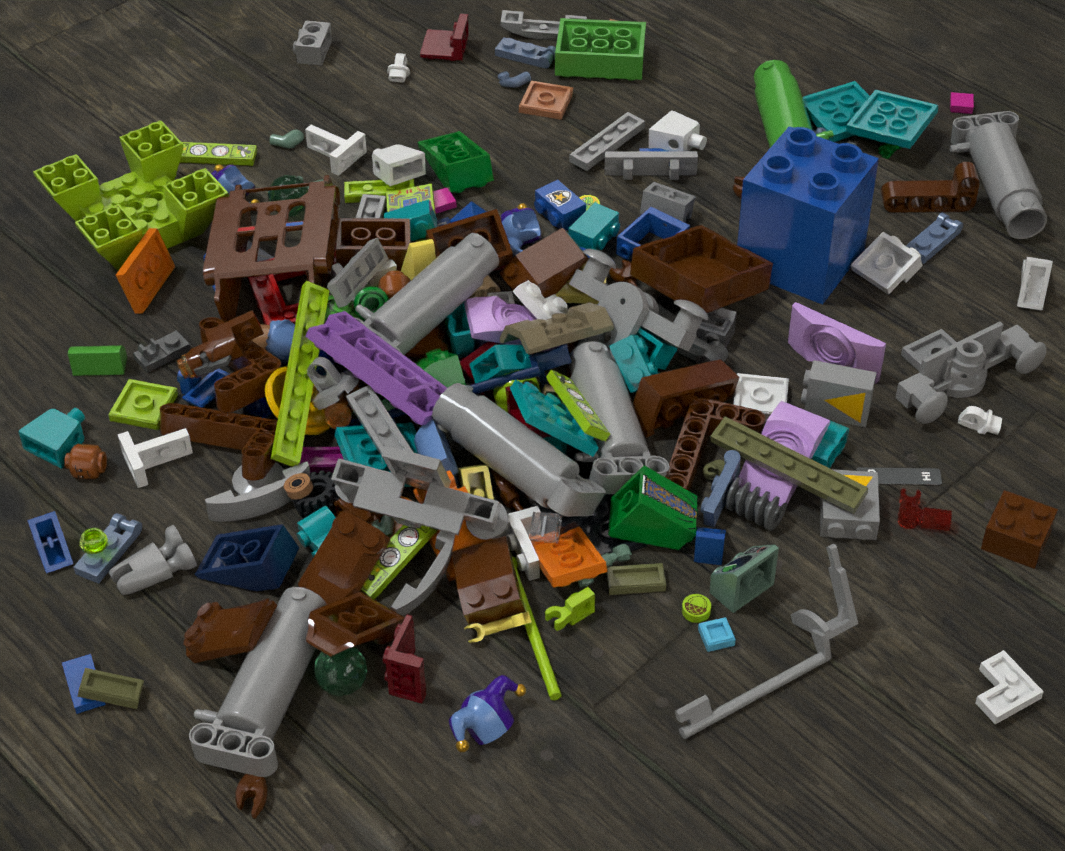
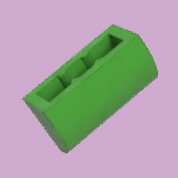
M123 345L73 346L68 350L73 376L124 375L127 353Z

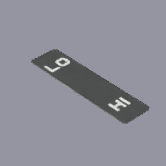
M858 467L856 469L857 471L878 472V484H942L940 469Z

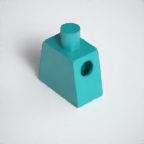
M494 345L470 363L474 381L479 383L517 370L532 367L529 359L531 355L526 353L523 345Z
M73 408L67 415L56 409H49L18 431L23 449L62 469L65 466L66 453H70L72 447L76 444L84 442L81 423L85 420V415L78 408Z

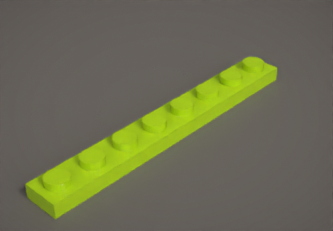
M309 281L302 285L271 459L292 467L300 463L313 390V382L307 374V369L319 355V349L305 336L310 327L324 324L329 297L328 289Z

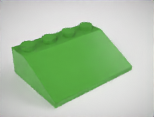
M560 18L555 50V75L563 77L642 80L646 22Z

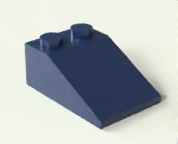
M283 524L216 535L195 575L199 579L252 591L277 589L283 583L299 550V546Z

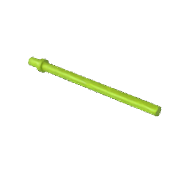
M512 557L526 612L529 611L532 621L524 625L551 700H558L561 697V692L519 577L517 560L515 557Z

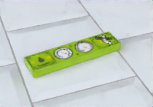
M182 142L184 148L180 163L253 166L257 154V146Z
M550 370L546 376L548 382L584 433L601 441H606L610 436V432L570 378Z
M403 525L392 536L391 542L361 591L375 600L438 530L421 525V528Z

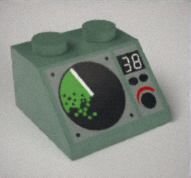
M776 545L752 546L745 552L738 553L732 561L713 571L710 577L709 593L732 613L736 612L774 585L779 548Z

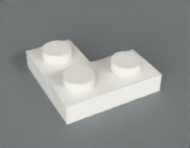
M529 280L518 285L512 291L537 319H550L553 314H566L568 311L567 304L562 298L554 294L545 299L539 287Z
M1004 650L981 662L979 670L995 687L977 696L976 704L994 724L1001 722L1042 698L1043 690Z

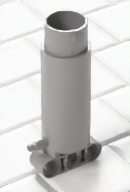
M1011 111L956 118L952 126L950 152H969L998 219L1004 223L1009 235L1016 239H1027L1040 233L1047 223V215L1042 207L1041 193L1015 139L1019 116Z
M470 233L455 247L451 246L441 253L376 312L373 313L368 308L357 305L355 310L365 321L363 322L358 318L355 319L405 355L482 286L483 279L499 265V257L493 246L484 237L477 233Z
M594 341L577 346L570 353L572 362L568 364L572 375L570 379L608 429L610 436L606 441L594 438L599 449L593 457L581 452L575 453V460L594 462L589 480L603 487L606 490V494H615L644 465L665 477L669 470V463L663 457L650 455L624 378L617 363L613 361L608 347L601 342Z
M456 383L448 387L441 394L432 412V418L437 422V426L441 431L446 433L449 431L455 442L542 507L551 508L555 512L567 517L593 515L606 494V490L594 481L580 477L579 465L487 397L474 394L471 386Z
M302 587L286 589L255 648L248 652L219 711L214 712L205 709H196L194 711L196 719L207 722L195 725L189 733L194 757L197 761L258 777L270 776L277 770L278 760L272 740L316 650L315 647L307 643L306 636L308 633L310 611L327 605L318 594Z

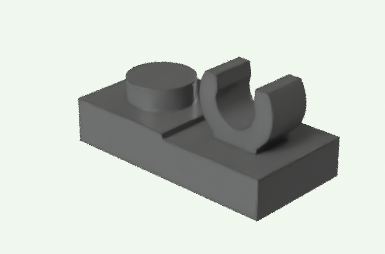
M176 330L156 341L153 338L150 339L151 344L146 347L142 344L138 345V351L134 352L133 356L134 360L148 373L188 353L191 349L190 344Z

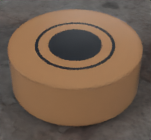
M298 473L290 476L285 481L284 489L289 498L302 499L310 494L313 484L307 474Z

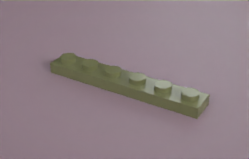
M727 417L723 418L711 435L712 443L728 451L736 450L739 452L740 457L853 514L868 494V487Z

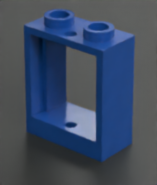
M650 207L617 236V255L632 262L633 248L641 246L638 242L649 232L665 239L690 229V225Z

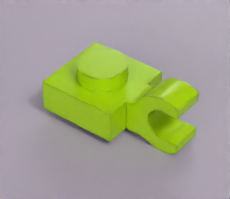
M589 587L580 592L573 593L565 600L564 607L552 606L545 611V620L549 621L552 618H559L554 621V629L556 631L563 629L567 623L573 626L595 612V593Z

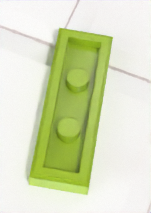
M414 179L393 186H389L382 180L344 182L345 203L361 202L363 194L386 196V192L414 187Z

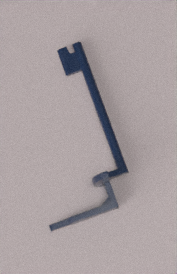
M560 345L558 348L529 356L532 366L530 368L469 386L473 388L472 392L474 394H479L502 387L511 380H526L539 376L542 388H544V385H548L545 370L572 363L567 345ZM397 408L387 411L392 419L407 415Z

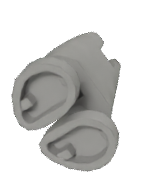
M171 525L165 530V544L158 549L153 542L110 569L109 575L117 583L120 593L127 595L172 578L173 572L190 570L196 567L197 564L190 548L186 543H183L176 527Z

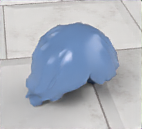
M288 319L271 321L268 339H266V351L277 357L281 361L282 367L288 365L295 324Z

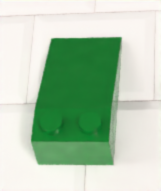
M460 131L417 142L418 147L425 153V158L440 182L450 192L460 193L465 191V188L472 186L483 187L487 185V182L494 181L490 154Z
M435 349L427 352V357L415 362L417 366L447 388L456 383L466 385L459 358L456 354ZM376 393L387 411L395 408L388 399Z

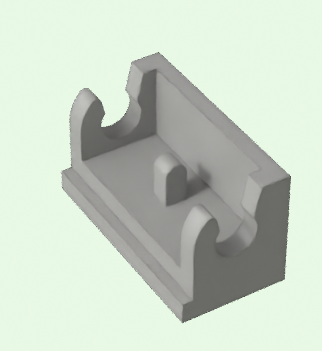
M653 182L643 190L640 213L643 214L650 207H653L685 223L686 218H691L696 196Z

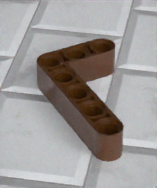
M208 317L201 320L199 327L202 344L208 341L205 331L225 322L217 317ZM252 340L241 344L244 356L228 364L236 372L214 383L217 409L226 413L233 412L265 397L266 382L274 371L282 368L281 361Z
M704 398L693 400L685 417L665 478L691 491L708 437L713 434L723 418L727 417L762 434L765 426L764 413L757 409Z
M177 403L164 404L159 409L160 433L163 436L186 428L192 442L242 450V476L247 480L256 481L265 478L276 463V460L271 459L277 420L230 412L226 413Z

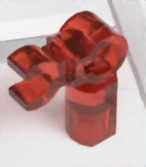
M902 488L897 519L901 527L912 529L917 525H921V528L950 531L951 510L924 507L922 510L919 508L920 490L916 491L915 496L910 497L906 495V489Z

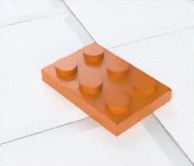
M157 228L148 229L116 274L118 282L134 313H144L175 268V264Z
M580 526L562 535L553 532L545 534L543 537L538 536L530 539L539 559V567L553 588L557 586L564 587L571 584V582L582 579H592L599 574L607 572L606 561Z

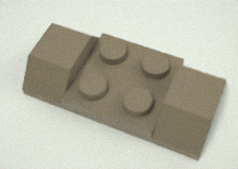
M589 302L569 308L566 314H553L550 319L524 320L506 325L500 336V343L520 339L526 353L532 354L614 330V325L605 307Z

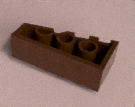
M721 359L642 377L633 407L643 435L646 438L654 435V429L661 426L667 429L673 426L674 420L682 416L685 418L691 402L695 399L704 398L719 402L731 399L740 377Z

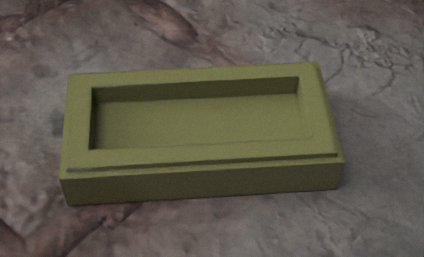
M663 563L607 567L606 575L609 595L666 591Z
M85 668L77 697L137 709L144 680Z

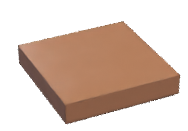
M531 81L519 105V113L562 120L573 96V88Z

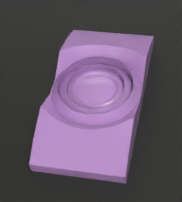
M498 296L469 298L464 302L471 336L475 339L500 343V336L506 325L537 319L526 306L507 304ZM520 339L501 343L506 345H522ZM560 346L553 347V348H550V349H546V350H543L542 352H545V351H548V350H552V349L558 348V347H560Z
M797 302L792 305L788 343L797 353L807 361L813 362L815 360L877 372L875 384L880 381L886 343Z
M781 401L767 419L762 435L812 459L830 425V420ZM745 460L738 476L742 478L741 487L750 482L751 492L757 486L761 488V497L766 491L770 492L769 501L779 496V506L785 502L789 503L797 485L748 460Z

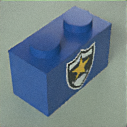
M559 180L535 190L534 206L536 211L546 217L558 229L564 228L568 231L569 227L586 212V203Z

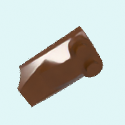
M341 512L334 519L332 528L301 577L298 586L315 592L327 605L361 592L391 539L378 528L352 514Z
M358 592L310 611L306 641L330 657L368 641L386 644V642L394 640L395 629L399 623H403L405 617L365 594Z
M268 598L259 602L226 609L218 602L205 603L198 610V616L193 625L184 634L186 656L193 663L252 651L278 605Z

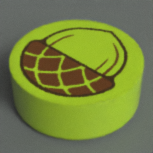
M701 594L689 595L683 600L682 614L690 622H704L711 614V602Z

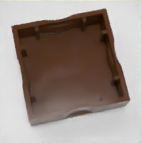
M699 225L679 232L669 238L655 240L633 248L630 275L675 301H691L704 309L706 313L768 290L773 263L748 249L735 245L727 238L705 226Z

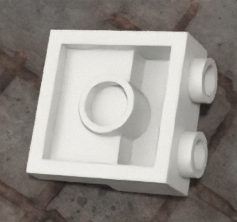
M882 232L851 264L852 271L888 295L902 280L907 283L922 267L921 255L916 249L906 247L896 236H889L885 232Z

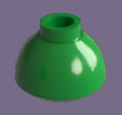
M366 287L355 296L354 309L357 305H362L374 313L389 299L387 294L380 288ZM356 312V314L358 315V317H360L362 320L365 321V319L362 318V317L359 315L358 312Z

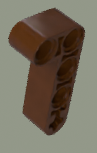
M962 162L955 167L952 180L890 181L881 187V195L884 208L888 212H964L971 210L975 206L980 184L975 165L971 162Z

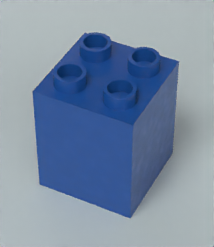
M789 126L743 179L737 245L773 263L769 284L823 305L849 271L851 264L865 250L879 158L863 153L856 145L850 143L838 144L818 137L814 131L805 127L793 128Z

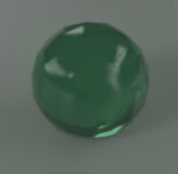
M283 175L276 178L269 187L305 182L294 175ZM308 187L269 190L268 202L298 199L308 192ZM301 205L293 207L290 210L289 217L299 215L306 207Z
M355 647L331 657L321 651L315 661V679L321 689L333 696L350 695L360 689L366 679V659L361 651Z

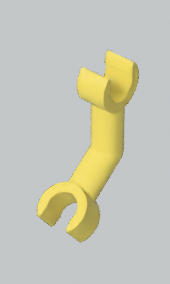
M529 611L483 625L479 623L469 624L464 629L474 628L477 631V637L468 641L469 643L481 641L486 635L528 624L532 621Z

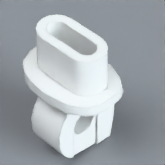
M397 53L395 64L388 66L389 81L403 83L406 77L410 75L406 54Z
M969 406L959 415L958 423L977 430L979 434L985 435L986 432L998 435L1002 418L992 415L993 411L990 409L986 413L979 407Z

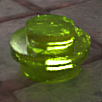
M89 528L81 535L79 541L80 548L87 554L100 553L108 546V537L99 528Z

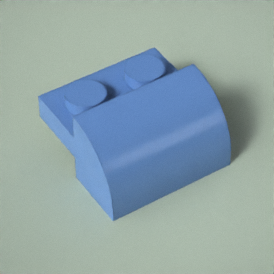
M432 419L426 425H423L415 435L414 443L417 452L424 456L440 459L445 471L450 470L452 472L457 489H459L460 485L456 477V473L459 470L447 437Z

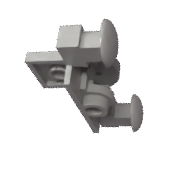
M585 249L583 253L590 257L583 271L579 269L575 271L569 285L599 301L598 305L606 308L614 325V330L611 331V339L607 343L604 341V336L607 332L589 337L588 342H601L606 345L613 361L616 363L609 345L630 335H636L640 326L673 345L687 351L690 350L697 336L695 333L702 320H708V315L704 309L688 300H676L674 304L681 307L674 322L658 314L659 307L655 299L651 295L644 293L637 286L627 282H617L611 285L604 283L611 267L616 269V264L611 257L595 249Z
M1001 322L993 324L959 342H956L944 330L940 329L902 348L901 355L920 373L898 383L896 399L907 409L912 406L918 409L916 412V421L918 423H931L944 412L948 402L947 396L965 398L979 393L985 385L988 368L1013 356L1017 359L1015 369L1018 373L1027 374L1035 370L1045 358L1046 345L1043 342H1034L1029 337V334L1019 325H1015L1002 332L1003 323Z
M385 445L382 457L391 471L387 472L338 458L331 480L335 484L338 496L345 502L353 503V506L356 508L393 517L396 522L408 527L421 528V525L456 535H459L462 522L466 520L468 530L475 537L485 540L496 538L506 528L508 516L504 506L499 501L449 488L451 481L440 459ZM405 483L427 490L423 504L400 498Z

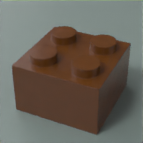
M1004 490L986 526L981 549L1035 569L1052 532L1058 509Z

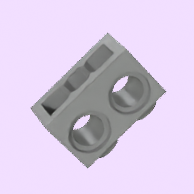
M305 21L303 28L299 29L297 41L293 43V54H296L297 63L323 65L332 42L331 23Z

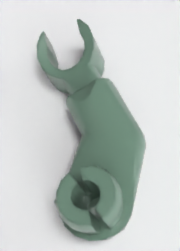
M621 544L612 549L613 553L608 554L607 552L601 556L606 561L607 567H610L617 560H630L629 555H632L626 544ZM593 578L578 580L581 588L594 583Z

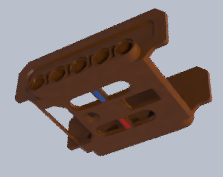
M324 175V181L245 190L242 189L240 184L235 186L234 191H230L228 197L217 198L203 266V276L207 286L215 285L214 302L222 321L227 322L236 317L243 277L305 271L309 282L328 289L327 284L330 282V273L334 260L341 201L339 188L337 185L332 184L330 175ZM309 186L308 192L298 199L252 204L246 200V193ZM299 205L306 207L303 221L288 222L290 210L293 207ZM250 211L258 212L256 226H252ZM278 211V214L270 215L271 212ZM302 230L300 243L295 247H286V233ZM254 235L252 247L246 251L250 236ZM277 240L274 260L257 262L260 242Z

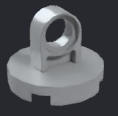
M324 357L316 358L307 369L310 380L317 388L312 394L310 402L318 410L339 401V395L344 391L348 394L359 382V379L354 377L350 370L339 374L331 361ZM315 366L323 367L327 375L318 374Z

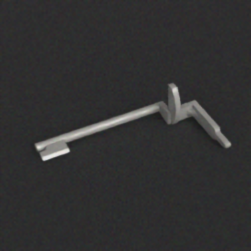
M835 544L828 546L827 552L831 565L828 569L839 611L838 616L825 623L818 615L806 609H801L791 614L794 625L811 633L817 654L714 710L711 709L706 694L675 711L677 720L679 722H688V724L679 728L682 738L686 739L831 660L829 639L858 624L846 570L841 567Z

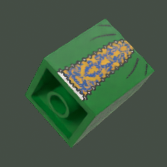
M644 465L611 497L608 535L613 538L679 550L696 536L697 496Z

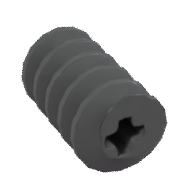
M737 477L726 495L725 503L727 510L731 512L736 510L738 516L745 515L748 521L755 520L756 525H764L768 531L775 529L785 514L787 503L785 502L779 506V496L769 501L770 492L768 491L761 497V488L758 486L751 492L750 482L741 487L742 478Z

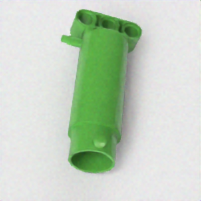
M770 60L761 64L754 74L755 98L769 148H771L789 126L793 128L805 127L811 130L812 126L799 84L792 75L789 66L780 60ZM832 130L818 133L816 136L828 140L834 134Z

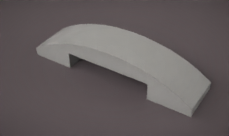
M502 10L501 26L506 30L533 39L557 40L560 22L523 19L524 12ZM566 15L565 17L566 19H587L586 16Z
M308 462L283 470L282 480L234 497L232 491L229 490L205 499L209 520L227 522L249 519L286 505L292 499L287 496L284 489L285 481L290 476L298 473H305L310 477Z
M440 530L435 543V548L440 550V553L416 589L405 584L391 606V610L404 616L419 606L434 591L449 565L455 534Z

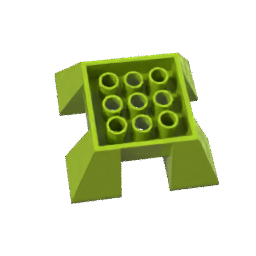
M162 121L151 123L146 127L119 137L131 173L124 174L109 182L99 185L98 178L77 154L33 171L34 176L51 197L76 221V227L94 249L117 270L122 267L149 228L158 229L168 249L203 234L213 220L217 198L229 196L226 189L206 168L175 180L184 147L183 143Z

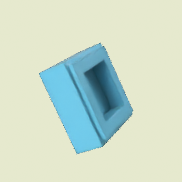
M726 617L698 624V631L707 652L735 646L736 639Z

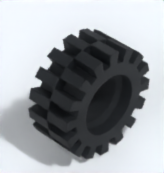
M320 471L319 475L316 472H311L310 479L313 489L310 494L302 499H292L301 518H306L324 506L333 514L336 513L334 502L340 499V497L336 493L335 484L331 480V472L325 474V471Z

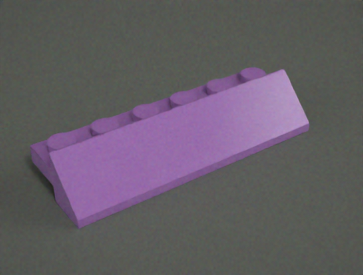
M346 311L331 314L328 316L325 324L308 329L305 337L312 341L315 347L324 350L333 357L336 363L350 370L354 377L363 380L371 386L374 392L388 399L392 406L401 409L410 416L413 422L423 426L433 419L432 412L436 401L447 387Z

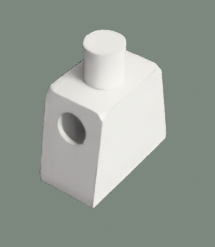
M671 110L649 129V148H661L668 151H690L694 147L703 150L707 138L699 135L700 124L697 121Z
M393 145L384 149H375L372 153L374 175L389 186L426 174L425 153L403 145Z

